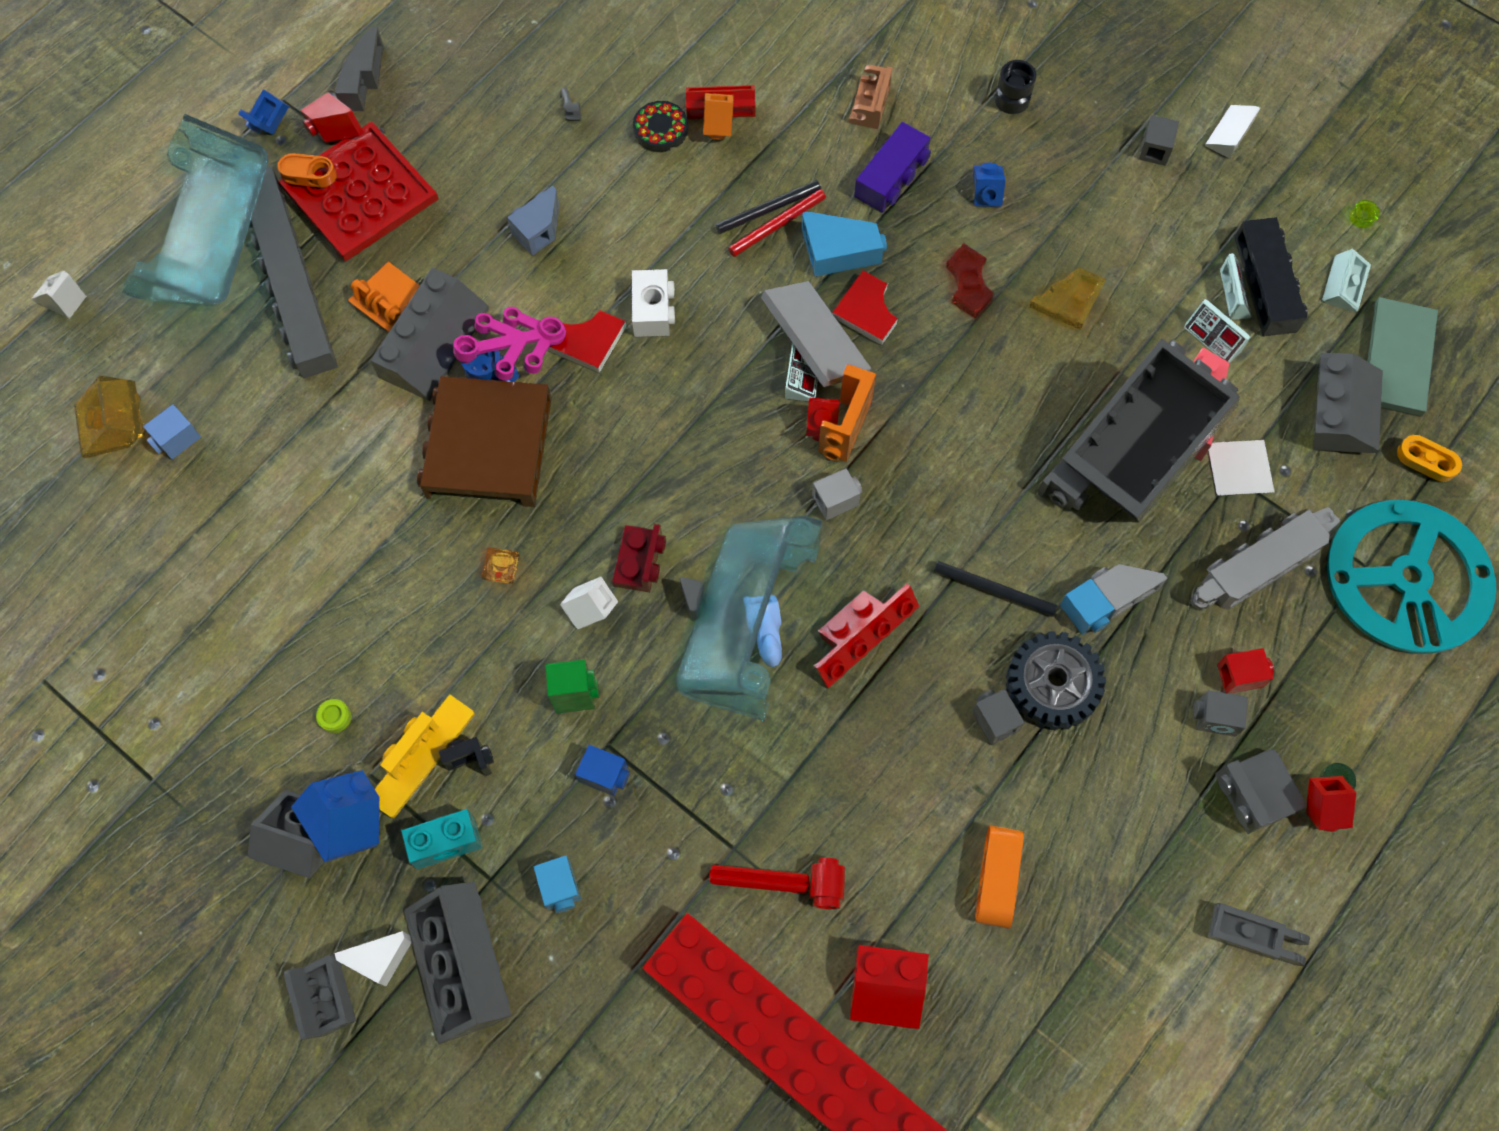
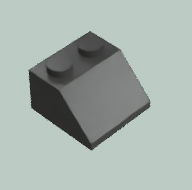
M285 789L251 824L248 858L311 878L324 863V860L291 808L301 794Z

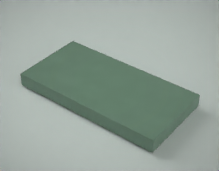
M1381 297L1376 300L1367 362L1383 370L1382 408L1417 416H1423L1426 413L1438 310Z

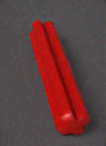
M720 865L711 866L709 881L712 885L804 894L809 890L810 880L809 875L802 873Z

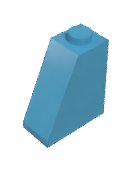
M814 212L802 213L801 230L815 277L882 263L883 252L887 251V242L885 235L879 233L877 223Z

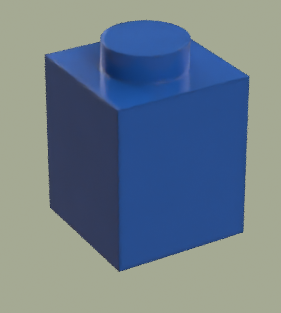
M588 745L575 776L578 782L615 797L618 788L624 789L630 771L627 770L628 765L624 758Z

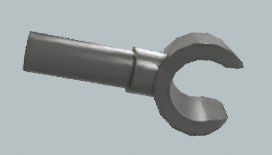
M562 88L566 120H580V103H572L568 89Z

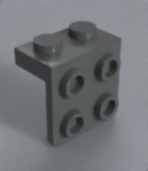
M1273 749L1264 751L1242 762L1236 760L1225 765L1215 773L1221 790L1229 799L1238 821L1244 827L1247 834L1295 814L1306 806L1302 795L1280 756Z

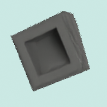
M680 577L681 590L690 619L696 621L704 597V584L701 581Z

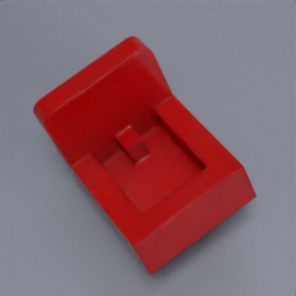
M809 398L806 436L819 441L820 428L823 421L838 425L840 400Z

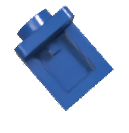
M263 89L251 112L248 113L240 109L238 114L247 120L245 125L260 134L264 130L273 135L287 112L289 105Z
M983 163L981 166L974 165L975 206H1002L1006 180L1002 166H998L995 163Z

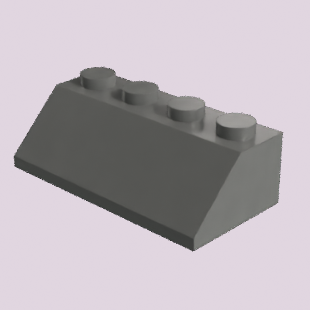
M431 268L370 360L378 377L430 401L433 397L434 388L439 386L440 376L446 377L457 359L453 354L455 339L461 335L472 336L476 330L474 327L476 315L486 313L489 309L488 305L457 278Z
M475 881L441 886L404 909L438 1044L488 1028L512 1016Z

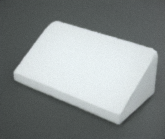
M1231 105L1205 146L1231 158L1254 122L1260 108L1256 106Z

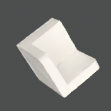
M598 577L573 588L560 605L575 627L580 629L605 619L618 601L602 577Z

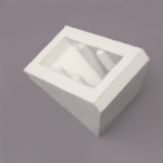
M61 271L49 276L31 299L70 319L87 296L67 272Z
M402 931L335 953V958L338 962L378 984L387 986L412 941L410 935Z

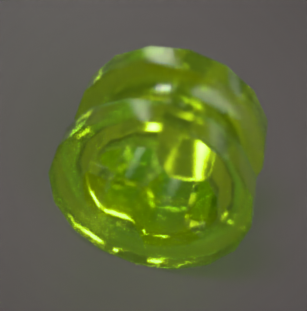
M1361 200L1351 210L1349 218L1356 227L1369 228L1378 219L1380 210L1374 202ZM1361 211L1367 212L1368 218L1362 217L1363 213Z

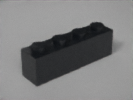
M1277 217L1243 221L1234 239L1262 336L1297 333L1307 319L1308 310L1306 304L1302 303L1299 293L1300 283L1298 278H1295L1292 269V256L1290 253H1287L1284 243V230L1280 228Z

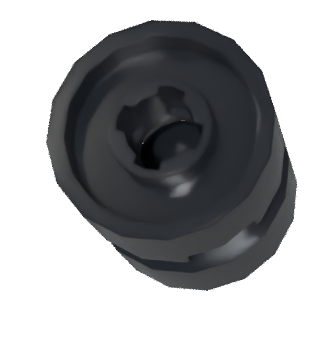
M1011 60L1001 68L994 99L996 106L1001 111L1008 114H1019L1028 108L1037 76L1035 68L1030 63L1024 60Z

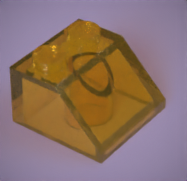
M99 375L74 405L81 458H91L130 448L143 435L144 421L141 419L139 410L141 399L137 393L135 381Z

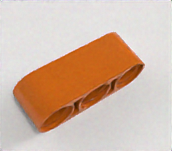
M993 825L988 826L975 922L1011 928L1023 848V831Z

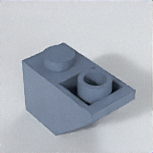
M554 186L538 193L533 200L523 207L515 209L507 217L512 235L532 256L555 240L560 205L557 190Z

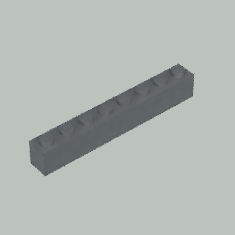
M272 166L239 175L241 188H238L237 192L242 204L248 207V210L244 211V215L249 227H254L255 233L251 234V238L256 250H261L262 256L258 257V261L263 273H268L269 279L265 280V284L270 296H275L277 302L272 304L278 321L282 320L284 325L279 330L285 345L289 344L291 351L287 352L293 370L298 368L303 378L338 368L284 194Z

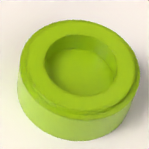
M330 699L323 702L316 713L317 723L329 733H339L345 730L350 724L352 717L349 707L338 699Z

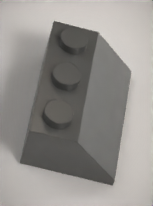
M1321 353L1318 370L1313 450L1378 453L1383 370L1355 354Z

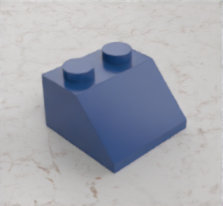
M363 770L313 782L291 806L324 862L364 851L379 844L380 797Z

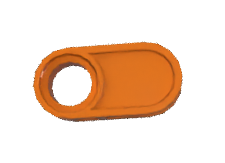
M292 153L284 155L278 162V170L283 180L289 184L327 187L334 183L337 178V173L331 160L323 156ZM325 167L329 169L324 176L314 175L315 171L319 168Z

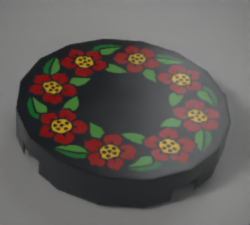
M654 101L647 103L637 111L633 120V132L642 147L653 152L670 151L671 147L675 145L678 147L683 143L688 134V119L685 112L678 105L669 101Z

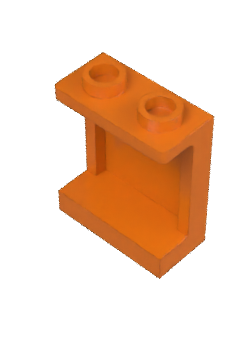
M847 364L842 378L840 403L849 405V408L840 426L823 421L820 428L818 451L827 459L847 462L872 403L876 379L875 373Z

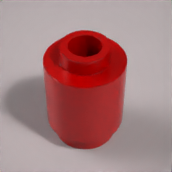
M819 858V862L811 866L810 899H813V907L826 910L840 909V902L844 900L845 866L839 865V860L835 858Z

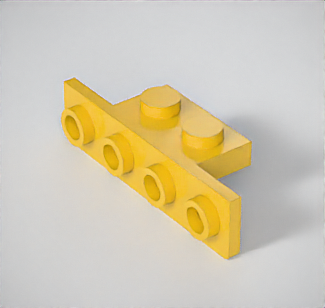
M449 694L432 717L422 711L418 717L412 718L407 723L404 735L397 744H392L385 751L382 758L383 762L380 764L387 772L375 788L380 797L379 809L390 818H395L440 761L439 751L446 749L448 743L455 741L475 716L472 709Z

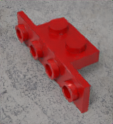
M904 585L884 604L867 592L862 591L818 630L821 638L834 647L814 665L825 687H831L838 679L843 677L849 669L864 658L868 652L920 607L910 585Z

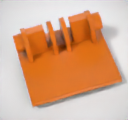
M388 261L367 282L358 279L352 282L351 289L354 295L348 299V302L387 332H390L420 285Z

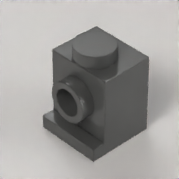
M1061 460L1042 481L1037 494L1043 497L1046 493L1055 505L1064 507L1069 512L1073 508L1078 511L1089 498L1086 492L1091 482Z

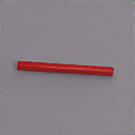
M819 189L728 247L730 254L736 257L800 216L803 212L826 199L825 193Z

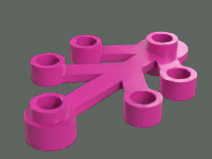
M508 307L504 310L503 323L493 319L487 313H479L475 317L474 327L476 331L483 334L492 331L501 335V337L477 342L472 336L461 335L454 341L453 354L458 361L470 363L478 354L509 348L504 358L497 362L495 374L499 379L509 380L513 377L516 361L528 343L538 341L533 352L525 356L524 369L528 373L536 374L542 369L543 357L550 345H558L563 342L566 330L558 318L546 317L539 321L521 313L515 307ZM520 324L530 330L523 332L513 327H517ZM529 362H535L537 365H531ZM501 368H506L509 371H502Z

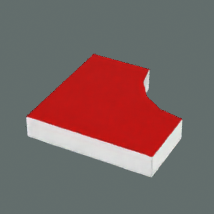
M862 270L832 312L838 322L880 345L885 342L898 320L889 312L884 303V295L888 284Z
M599 310L592 319L584 323L572 325L563 323L566 330L565 339L558 345H550L547 351L600 373L624 332L626 321Z

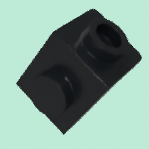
M477 737L467 741L465 739L452 741L446 745V749L439 751L442 763L449 771L478 760L484 775L492 774L489 764L494 763L488 744L483 746Z

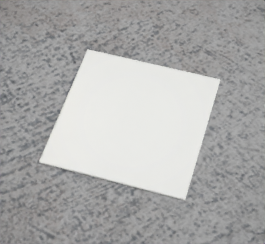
M1264 440L1212 443L1208 451L1217 495L1274 492Z

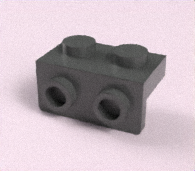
M335 954L327 955L303 968L289 969L284 972L296 1027L302 1040L324 1037L356 1022L341 963L336 960Z

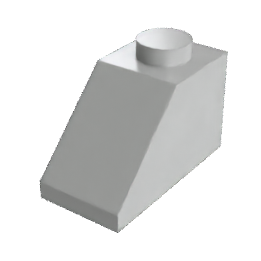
M1121 564L1116 565L1110 570L1104 567L1091 577L1115 608L1109 616V620L1158 591L1168 579L1164 573Z

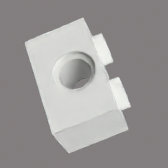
M667 269L632 271V323L635 337L670 336L669 324H675L674 306H669V299H674V281H668ZM651 302H659V303L654 304V305L649 304V303H651Z

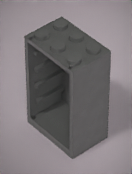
M1162 338L1062 458L1066 464L1090 481L1091 485L1138 522L1145 517L1237 408L1240 398L1236 393L1238 388L1225 378H1222L1221 381L1217 380L1210 374L1212 369L1199 359L1193 362L1185 356L1187 351L1180 344L1173 340L1167 343Z

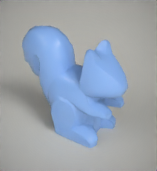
M769 595L761 599H746L750 626L754 632L759 654L767 666L776 667L782 659L779 635L781 615L778 600L775 595Z

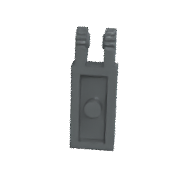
M1217 903L1214 906L1208 938L1297 966H1305L1306 958L1299 953L1282 949L1283 940L1297 945H1309L1310 942L1308 935L1286 928L1287 925L1222 903Z

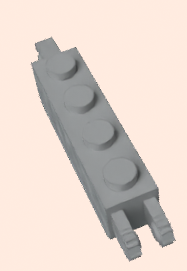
M1329 507L1312 513L1309 509L1300 516L1296 512L1291 514L1280 523L1281 528L1276 531L1272 528L1267 529L1256 538L1258 542L1252 546L1245 543L1231 553L1233 557L1228 561L1224 562L1221 558L1211 564L1206 569L1208 575L1201 582L1203 585H1200L1191 596L1192 607L1202 611L1217 602L1221 608H1233L1317 555L1320 549L1329 543V532L1340 522L1339 518Z

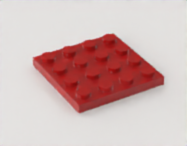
M372 121L362 127L363 135L343 139L318 155L330 159L337 173L335 182L330 186L311 187L289 184L283 179L278 181L281 188L345 262L439 200L435 190ZM325 167L319 168L315 171L314 175L324 176L329 169Z

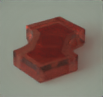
M963 243L946 263V268L953 274L957 283V290L953 296L952 303L973 318H976L992 300L993 292L986 286L982 277V269L986 264L987 258Z

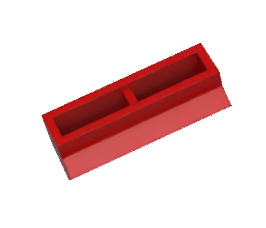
M755 85L686 87L687 119L704 118L705 93L733 95L732 117H756Z

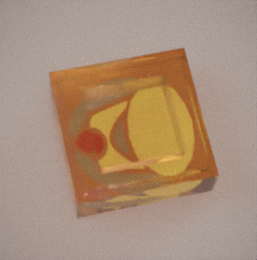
M488 547L481 574L482 579L514 584L520 557L519 552Z

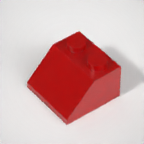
M859 945L856 949L849 1021L919 1030L926 993L929 954Z

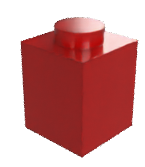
M1264 648L1225 655L1217 664L1225 693L1228 694L1264 688L1274 679L1273 663L1269 657H1266Z
M1343 776L1309 778L1306 814L1319 830L1329 832L1353 828L1356 791Z

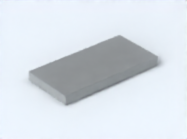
M809 281L773 288L763 292L761 299L823 387L841 383L847 364L871 371L869 364Z

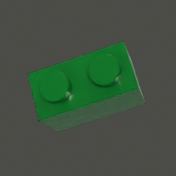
M585 659L545 664L548 697L556 714L595 709L594 699L600 698L598 679L595 678L594 669H588Z

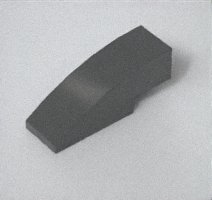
M372 26L360 38L346 59L338 78L335 92L336 97L352 111H364L367 89H378L384 45L377 26Z

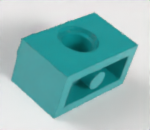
M468 809L401 830L409 863L417 869L483 848L475 817Z

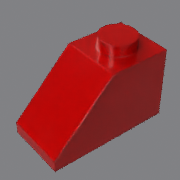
M328 92L300 110L306 119L303 121L306 130L311 136L316 135L324 142L359 137L364 134L353 111Z

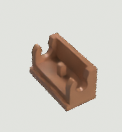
M867 65L864 72L873 73L876 76H861L849 123L879 129L891 86L893 67L887 66V68L875 65Z

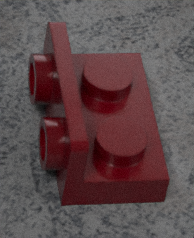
M654 524L653 529L625 525L612 580L614 587L650 593L652 582L657 583L659 578L660 564H656L658 553L664 554L666 546V536L662 535L661 525Z

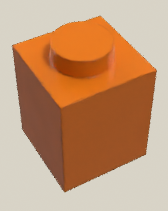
M705 93L703 135H709V138L716 140L725 139V136H731L733 95Z

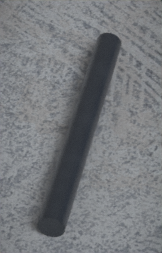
M818 180L812 181L715 224L719 234L725 233L805 198L821 189Z
M941 561L937 562L934 573L1053 617L1057 605Z

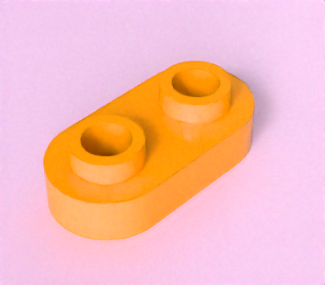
M1419 435L1408 436L1397 448L1398 458L1404 465L1437 481H1450L1462 469V461L1455 452Z

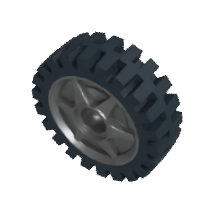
M1050 631L1046 635L1040 633L1035 635L1033 639L1029 638L1016 651L1007 670L1006 691H1009V697L1016 705L1015 707L1019 714L1023 713L1025 715L1024 719L1029 723L1031 721L1036 722V727L1039 728L1047 726L1049 730L1056 731L1058 728L1066 730L1081 724L1095 711L1105 692L1106 677H1103L1105 669L1103 664H1099V655L1097 652L1093 654L1090 651L1092 647L1088 643L1085 645L1081 644V638L1077 636L1069 638V633L1066 632L1056 635L1055 631ZM1055 675L1059 677L1063 686L1052 685L1048 676Z

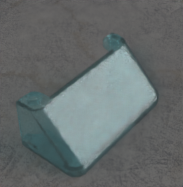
M184 114L171 138L167 157L174 167L187 173L161 254L157 253L149 263L137 261L133 272L128 275L122 293L137 299L213 307L223 303L229 294L269 158L267 152L260 145Z
M793 516L741 522L732 525L728 529L677 673V687L683 696L765 721L769 708L767 693L770 687V675L765 667L749 660L779 569L782 568L796 573L801 563L805 561L816 562L820 550L822 520L808 516Z

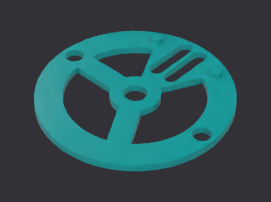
M1388 500L1368 505L1352 514L1340 526L1328 550L1327 576L1330 589L1338 606L1354 626L1365 635L1392 649L1415 654H1433L1454 649L1475 636L1484 627L1493 611L1496 600V578L1491 560L1485 548L1463 523L1434 506L1410 500ZM1395 523L1418 526L1408 555L1398 557L1390 566L1353 568V557L1358 543L1370 531ZM1438 535L1444 538L1460 555L1469 577L1470 589L1467 603L1460 615L1453 621L1447 617L1427 592L1434 581L1432 568L1427 562ZM1481 567L1485 569L1487 578L1477 576L1475 568ZM1403 569H1414L1419 575V581L1417 583L1407 581L1403 576ZM1335 573H1343L1347 577V583H1338L1334 577ZM1393 586L1402 593L1403 596L1395 622L1393 623L1374 611L1364 600L1357 587ZM1407 603L1415 607L1423 647H1418L1414 643L1406 609ZM1422 603H1427L1431 607L1439 640L1438 647L1430 643Z

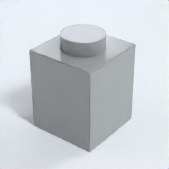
M846 468L814 482L812 496L826 521L859 506L860 494L862 493V487L855 476L851 477Z

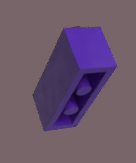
M901 122L856 179L854 197L883 213L889 204L893 205L897 201L901 188L904 185L908 186L912 182L919 165L924 166L931 154L929 150L931 137Z

